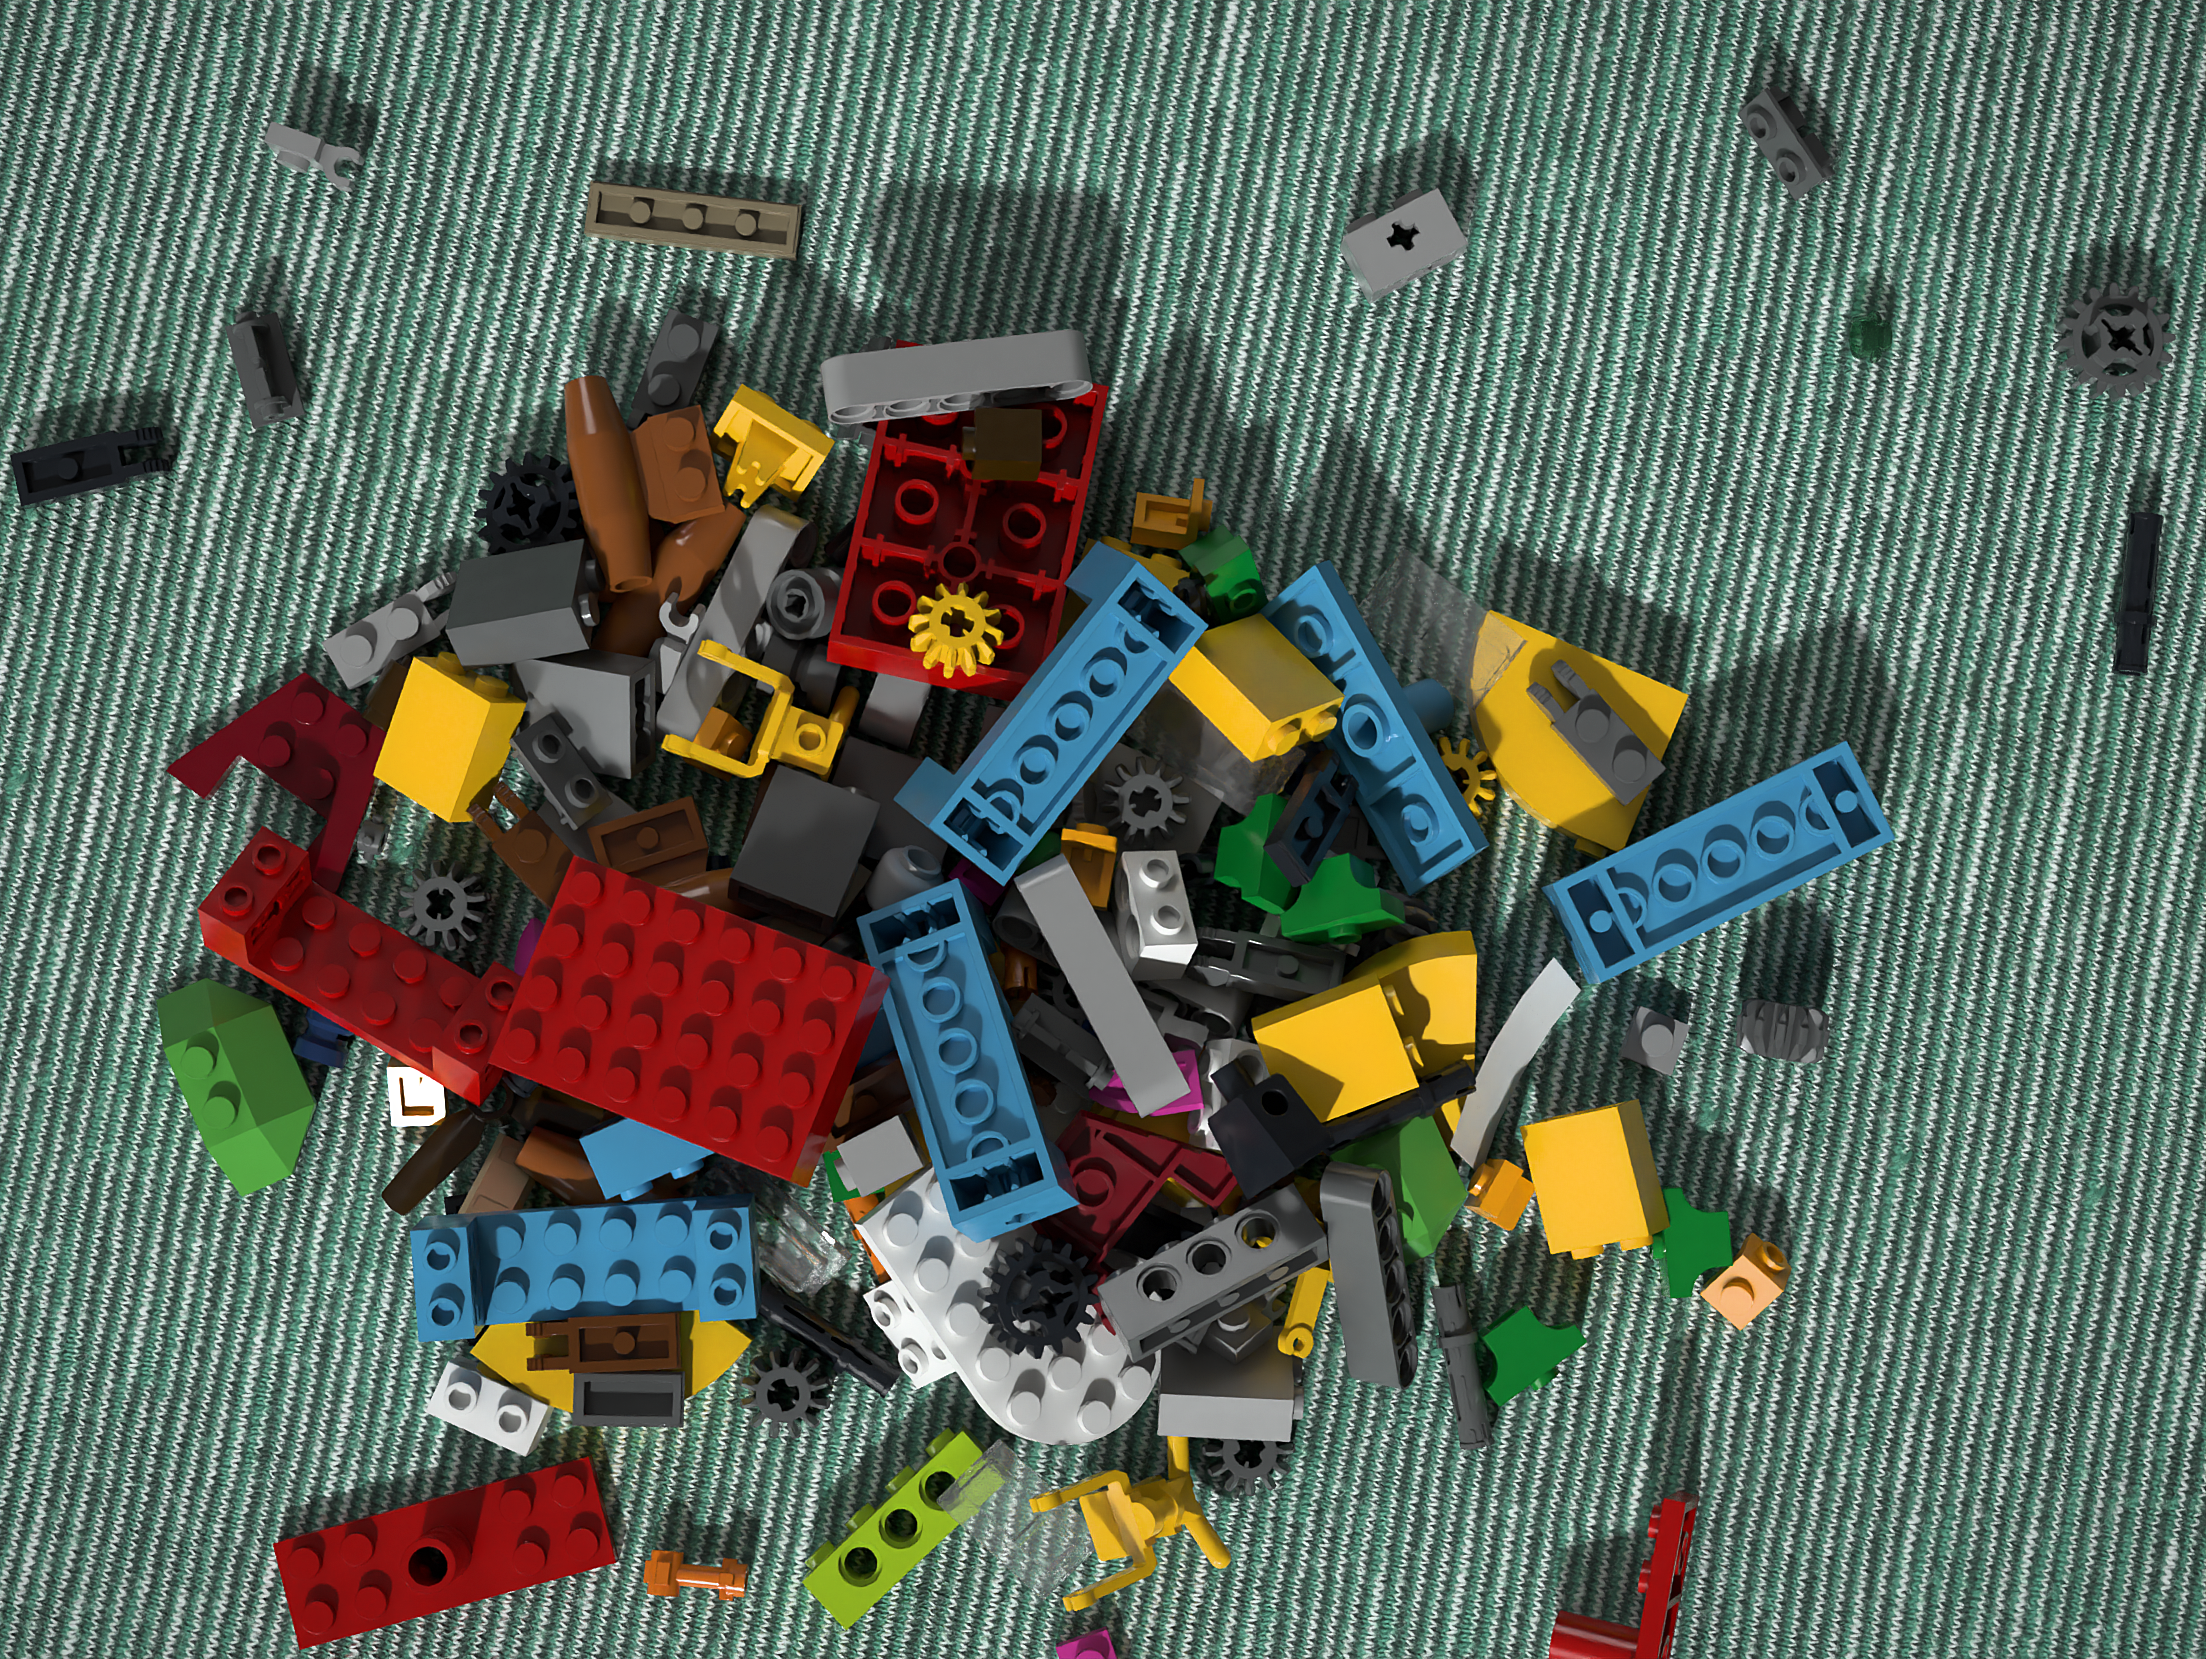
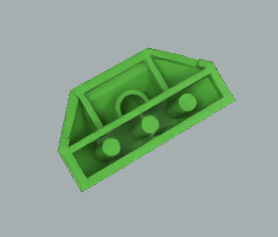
M204 978L157 999L164 1052L207 1150L242 1197L247 1196L293 1175L317 1102L298 1058L292 1052L293 1047L274 1004L210 978Z
M1433 1116L1425 1119L1416 1117L1407 1120L1391 1129L1359 1141L1328 1156L1330 1162L1340 1161L1384 1169L1390 1173L1405 1266L1434 1252L1468 1195Z

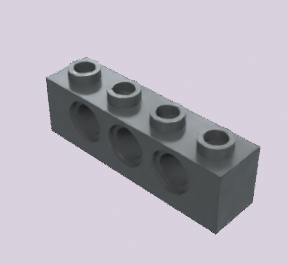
M1292 1183L1281 1190L1270 1189L1261 1193L1253 1200L1251 1206L1232 1216L1225 1214L1212 1219L1204 1226L1202 1232L1183 1242L1175 1240L1163 1245L1155 1252L1153 1258L1134 1268L1126 1266L1114 1271L1106 1278L1104 1284L1097 1287V1291L1105 1315L1132 1362L1136 1363L1329 1259L1327 1239ZM1256 1237H1267L1273 1240L1271 1244L1261 1249L1251 1248L1247 1245L1249 1241ZM1211 1262L1220 1263L1224 1266L1222 1270L1213 1275H1205L1198 1272L1203 1265ZM1167 1288L1175 1291L1169 1299L1164 1301H1154L1149 1298L1158 1289Z

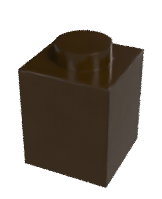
M975 408L972 427L962 428L961 441L962 460H971V479L1037 481L1042 464V410Z

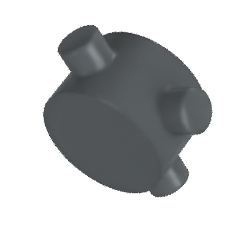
M373 814L372 820L366 819L360 830L357 849L364 851L363 858L365 860L372 861L374 855L380 856L386 845L389 825L382 823V815Z

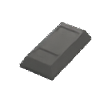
M685 1371L574 1373L572 1426L683 1428Z

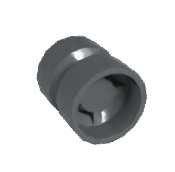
M831 566L815 569H792L781 573L772 582L767 593L766 603L769 620L776 631L784 637L794 640L829 637L845 568Z
M776 629L770 638L761 664L789 677L795 687L793 697L798 698L801 708L826 716H830L847 668L846 665L826 661L828 643L820 641L814 647L808 646L806 639H788L778 633ZM758 680L756 693L772 699L775 692L774 687Z

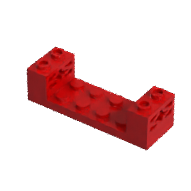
M262 826L197 908L205 947L476 1106L481 1107L502 1078L505 1070L488 1063L523 977L494 960L483 977L479 979L314 883L311 876L309 852L266 827Z

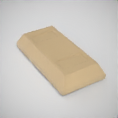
M499 1133L458 1214L520 1210L523 1208L536 1182L514 1164L524 1143Z

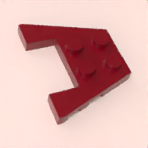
M303 672L170 764L166 771L204 800L210 801L242 758L246 759L327 820V824L306 851L309 852L312 880L338 896L346 880L344 876L351 855L357 848L360 829L369 802L373 801L380 780L373 773L387 732L363 718L361 712L311 675Z
M1081 1109L1054 1143L1064 1152L1080 1204L1030 1224L1037 1234H1044L1050 1238L1052 1245L1058 1238H1061L1072 1245L1071 1252L1078 1250L1086 1255L1089 1260L1083 1269L1088 1268L1098 1276V1280L1088 1286V1290L1098 1295L1097 1287L1104 1284L1106 1278L1116 1271L1102 1260L1168 1178H1173L1216 1210L1238 1182L1222 1154ZM1101 1302L1092 1305L1101 1317L1102 1324L1108 1332L1115 1336L1116 1332L1105 1315Z

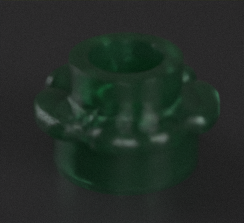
M1871 310L1866 315H1857L1852 318L1849 327V346L1854 358H1869L1871 363L1878 362L1882 352H1888L1891 348L1892 328L1888 320H1882L1877 310Z

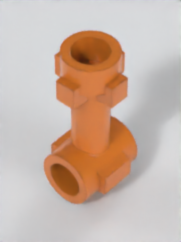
M652 1549L651 1559L645 1560L643 1582L648 1583L646 1594L679 1597L680 1586L719 1589V1600L734 1601V1597L745 1598L749 1564L738 1563L739 1559L724 1558L722 1567L683 1564L684 1552Z

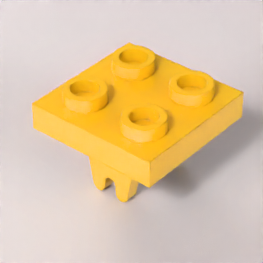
M741 384L709 437L712 451L731 462L722 494L729 497L735 489H741L744 492V496L740 503L744 508H749L769 486L796 502L836 442L823 434L822 430L814 423L797 418L779 407L769 395L761 391L752 390L744 384Z

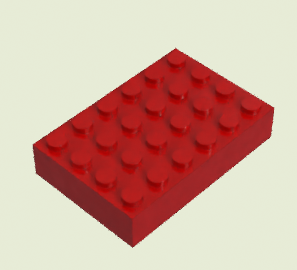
M897 339L895 349L923 345ZM1092 383L1093 388L1091 391L1076 398L995 407L1042 410V464L1037 481L971 479V460H962L961 441L962 428L972 427L975 410L878 421L829 636L826 661L1012 702L1055 648L1067 586L1064 583L1069 578L1109 386ZM965 581L969 588L967 597L973 599L978 593L986 591L989 599L985 609L993 608L1000 610L1001 620L995 627L1001 630L1004 635L1001 645L992 647L995 657L990 665L976 660V673L971 677L963 672L961 665H956L953 676L947 679L943 675L944 663L939 661L934 667L926 669L923 666V659L927 651L915 652L911 650V638L917 633L909 629L908 624L911 615L920 614L917 602L921 596H927L936 600V587L941 583L948 588L951 595H956L959 584ZM950 623V636L961 637L962 625Z
M574 855L488 1063L808 1188L891 978L873 966Z

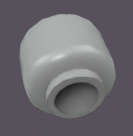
M909 845L904 848L889 849L881 857L864 886V895L869 906L872 908V912L944 884L945 879L941 872V865L931 853L918 846Z

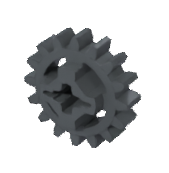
M2117 282L2106 286L2102 295L2093 287L2083 294L2084 303L2076 299L2066 307L2068 314L2072 318H2063L2056 324L2055 328L2061 333L2066 334V338L2053 344V350L2066 352L2067 359L2058 368L2060 371H2068L2070 369L2075 371L2077 375L2071 383L2074 389L2085 382L2090 384L2089 398L2096 399L2106 389L2108 390L2111 402H2117L2125 396L2126 389L2132 397H2136L2146 391L2145 382L2153 385L2163 377L2156 366L2164 367L2173 360L2171 354L2162 350L2164 346L2176 340L2175 334L2162 332L2161 328L2171 317L2169 313L2157 316L2153 313L2152 309L2158 300L2155 296L2144 302L2137 300L2139 296L2138 286L2133 285L2123 295H2120ZM2104 309L2120 310L2126 314L2124 316H2112ZM2143 331L2146 337L2147 346L2144 345ZM2112 334L2120 339L2116 345V351L2108 345L2112 340ZM2081 338L2085 340L2086 356L2082 348ZM2108 368H2116L2122 374L2126 372L2129 374L2114 376L2102 371Z

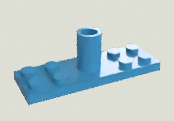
M1327 560L1315 564L1256 614L1261 613L1345 695L1335 716L1337 723L1323 741L1328 750L1330 748L1334 749L1340 757L1341 761L1338 768L1342 775L1353 774L1360 786L1358 787L1359 790L1356 791L1355 799L1409 896L1425 890L1490 845L1428 736L1449 726L1454 715L1453 700L1447 688L1435 679H1424L1401 688L1331 561Z

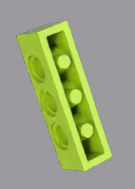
M965 1425L955 1434L949 1427L944 1429L924 1449L930 1457L916 1471L909 1465H906L885 1485L884 1488L890 1495L874 1509L867 1502L844 1524L850 1531L847 1536L836 1546L827 1540L804 1562L810 1570L804 1576L802 1583L846 1631L1007 1480L1008 1471ZM939 1471L951 1474L957 1482L958 1489L956 1493L945 1499L933 1496L927 1487V1479L931 1474ZM897 1509L908 1510L917 1520V1529L908 1536L896 1535L888 1526L887 1516ZM857 1547L868 1548L876 1556L877 1567L869 1573H858L850 1567L847 1559L848 1553Z

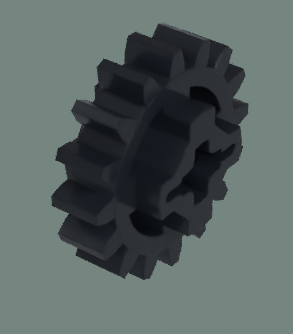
M531 452L525 453L523 465L508 458L505 460L507 473L501 476L491 471L489 477L495 484L491 491L479 490L478 496L487 501L486 508L474 511V517L485 522L487 525L481 528L477 534L480 539L490 543L487 551L491 555L572 541L571 538L574 533L579 535L586 534L584 526L579 523V518L582 515L571 468L565 464L561 465L559 460L545 454L540 459ZM548 480L551 481L554 485L549 487L548 485L543 483L537 486L535 484V481ZM515 537L520 540L528 538L531 544H516L512 539Z
M1037 1234L1034 1245L1031 1247L1027 1241L1018 1237L1015 1239L1016 1252L1009 1255L1007 1252L999 1249L996 1255L1001 1262L1000 1267L997 1270L985 1267L982 1272L992 1282L990 1287L977 1290V1296L990 1303V1306L979 1312L980 1318L988 1324H994L989 1334L999 1343L1006 1341V1347L1017 1355L1026 1347L1028 1354L1035 1359H1041L1044 1346H1047L1056 1355H1060L1063 1353L1062 1340L1068 1337L1076 1343L1082 1340L1076 1329L1080 1322L1093 1325L1095 1321L1086 1312L1087 1305L1100 1303L1099 1296L1088 1290V1286L1094 1284L1098 1280V1276L1088 1268L1083 1269L1089 1260L1086 1255L1078 1250L1071 1252L1072 1245L1061 1238H1058L1052 1245L1050 1238L1044 1234ZM1047 1261L1060 1264L1065 1271L1060 1273L1055 1269L1048 1272L1043 1267L1042 1262ZM1042 1287L1045 1288V1290H1042L1041 1292L1038 1291ZM1018 1320L1021 1323L1030 1321L1035 1325L1036 1330L1020 1329L1014 1325L1013 1321Z

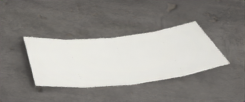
M1554 957L1519 1000L1492 1043L1477 1074L1476 1084L1474 1085L1476 1091L1467 1095L1450 1146L1475 1171L1481 1164L1485 1163L1497 1125L1521 1075L1549 1030L1581 991Z

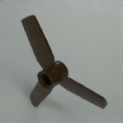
M452 962L477 977L471 962ZM501 1078L495 1087H502L506 1091V1101L502 1108L498 1111L487 1113L465 1099L467 1108L449 1115L386 1186L381 1196L390 1209L401 1216H406L480 1145L487 1126L503 1127L515 1119L529 1131H532L534 1126L537 1125L579 1140L583 1130L599 1124L606 1109L560 1091L537 1086L529 1098H523L516 1094Z

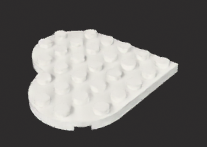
M1056 1081L1051 1082L1058 1093L1053 1103L1048 1105V1107L1037 1105L1046 1136L1053 1143H1055L1081 1109L1090 1112L1091 1107L1095 1103L1094 1100L1089 1102L1064 1083H1057ZM932 1161L854 1224L978 1404L996 1423L1007 1431L1028 1440L1051 1445L1067 1446L1091 1442L1106 1436L1127 1422L1139 1410L1152 1391L1160 1373L1161 1349L1133 1363L1117 1334L1114 1336L1108 1332L1101 1322V1317L1092 1305H1087L1086 1312L1095 1319L1093 1325L1080 1322L1076 1329L1082 1340L1076 1343L1068 1337L1062 1340L1063 1353L1060 1355H1056L1047 1346H1044L1041 1359L1033 1358L1027 1353L1026 1347L1017 1355L1006 1347V1341L999 1343L989 1334L994 1324H988L982 1320L979 1312L990 1306V1303L978 1297L977 1290L990 1287L992 1280L982 1272L985 1267L996 1270L1000 1267L1001 1262L996 1255L999 1249L1007 1252L1009 1255L1016 1252L1015 1239L1021 1237L1033 1247L1037 1233L1029 1223L980 1243L972 1241L952 1226ZM1160 1191L1150 1200L1153 1204L1178 1215L1181 1214L1182 1208ZM1113 1249L1102 1260L1115 1270L1126 1266L1134 1268L1143 1263ZM1047 1261L1042 1262L1043 1267L1048 1272L1055 1269L1060 1273L1065 1271L1060 1264ZM1042 1287L1038 1291L1041 1292L1042 1290H1045V1288ZM1159 1289L1150 1295L1149 1298L1151 1300L1162 1301ZM1018 1320L1013 1321L1014 1325L1020 1329L1036 1330L1035 1325L1030 1321L1024 1323Z

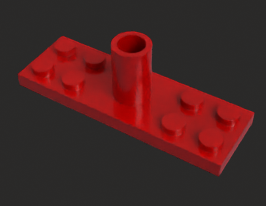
M592 1454L281 1539L273 1543L299 1650L614 1564L619 1560ZM430 1547L437 1548L444 1554L447 1560V1569L440 1568L432 1561L429 1552Z
M1677 1491L1665 1497L1660 1506H1653L1649 1521L1648 1537L1656 1539L1651 1559H1644L1639 1576L1638 1592L1646 1594L1640 1628L1560 1610L1551 1636L1549 1659H1670L1700 1495Z

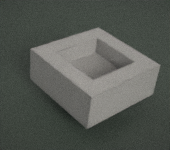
M1637 1006L1618 1056L1671 1076L1690 1025L1643 1006Z

